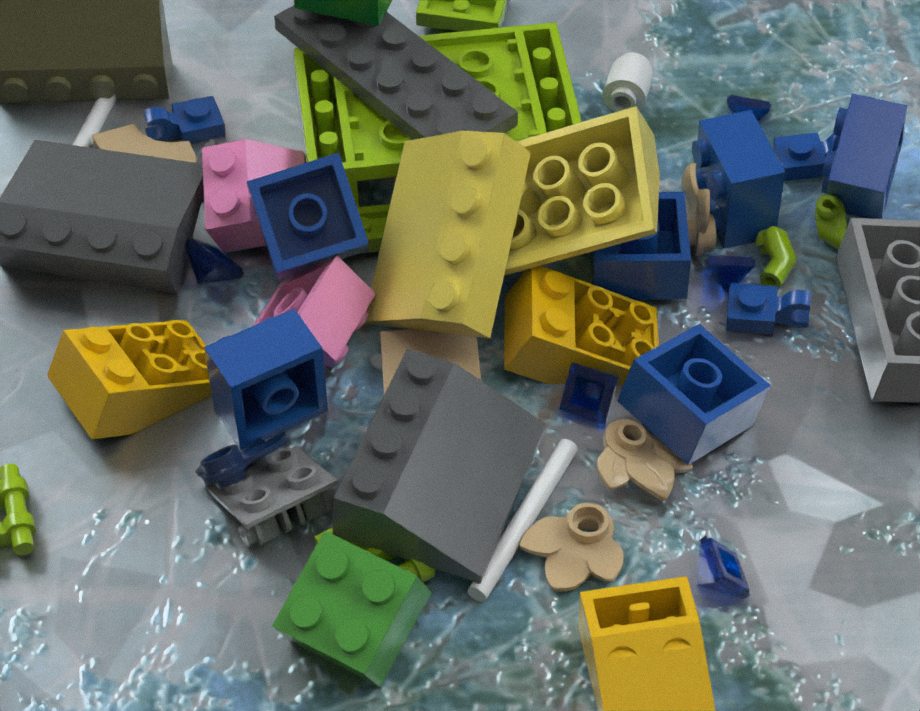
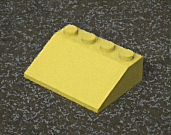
M637 106L516 141L529 150L531 155L504 276L657 234L660 171L655 137Z
M457 131L404 142L371 286L376 295L366 310L369 316L365 323L491 338L531 152L507 134L496 132Z

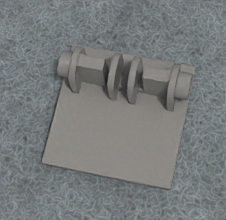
M294 446L292 448L276 450L265 461L244 469L246 476L231 486L218 489L215 484L207 488L208 492L243 525L238 530L245 545L249 546L255 543L257 546H261L281 535L278 524L285 533L292 530L287 509L298 526L305 524V519L310 521L332 511L333 497L336 493L334 486L339 483L335 477L297 446Z

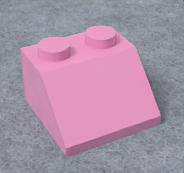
M248 139L202 148L205 229L223 253L266 245L249 196L247 181L307 163L306 155L303 151Z
M336 255L280 282L254 325L295 308L321 345L324 366L331 368L337 365L347 354L349 347L346 344L351 335L367 320L369 314L366 310L376 293Z

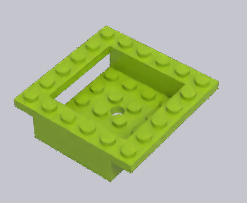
M557 22L419 36L518 112V126L505 133L513 140L520 141L582 122ZM293 48L294 70L306 160L310 162L339 153L369 243L367 251L363 253L380 251L390 204L359 207L357 181L397 177L404 142L412 139L299 48Z

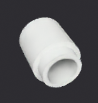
M626 53L612 64L603 90V100L606 106L613 112L637 106L639 111L643 109L653 80V70L646 57L639 53Z

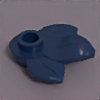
M282 432L267 441L258 438L242 452H240L236 444L226 446L205 457L195 472L197 476L202 478L205 485L216 483L218 489L226 488L246 476L244 468L250 463L279 449L286 442L288 436L286 432Z

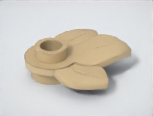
M690 163L683 172L681 188L682 192L685 193L690 250L694 257H699L704 252H712L714 250L716 225L714 216L710 214V190H699L696 181L697 163Z
M617 419L607 426L603 435L604 451L598 457L596 465L597 472L608 490L618 489L631 481L661 501H666L674 484L675 473H686L693 468V463L687 465L654 434L650 433L645 426L631 419Z
M595 503L578 504L565 517L553 516L540 519L525 532L520 542L521 550L546 558V581L549 587L557 592L578 588L585 583L591 574L600 580L613 582L623 567V550L613 539V520L603 507ZM591 529L594 532H583L582 530Z

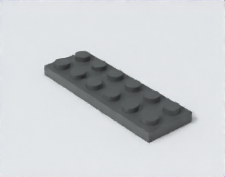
M294 5L274 16L275 30L412 140L457 131L507 133L518 126V112L388 12H386L379 26L296 9Z

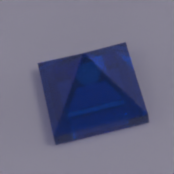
M735 95L727 97L726 103L732 114L752 110L759 125L772 117L773 108L772 104L768 101Z
M188 238L185 247L198 284L238 279L244 274L243 268L218 247L194 238Z
M710 255L704 260V267L729 295L730 283L739 284L755 267V259L743 256Z
M572 362L559 410L606 424L619 376Z
M704 536L699 542L697 585L742 599L750 596V589L737 553L711 537Z

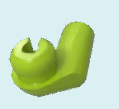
M825 194L818 198L815 203L817 231L823 241L839 250L848 226L846 212L842 201L835 195Z
M771 226L768 229L761 230L756 237V246L764 245L759 250L760 253L769 254L771 259L760 275V281L762 285L778 286V289H780L795 266L797 257L788 233L779 227Z

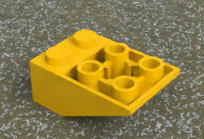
M544 266L526 269L505 295L504 369L545 384L624 385L633 360L659 346L656 307Z
M187 320L141 324L131 323L129 325L63 330L47 373V377L91 439L135 434L212 395L204 350L206 344Z
M687 576L580 592L578 630L598 711H716L700 620Z

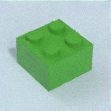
M324 531L272 627L289 641L381 688L432 592L417 575Z

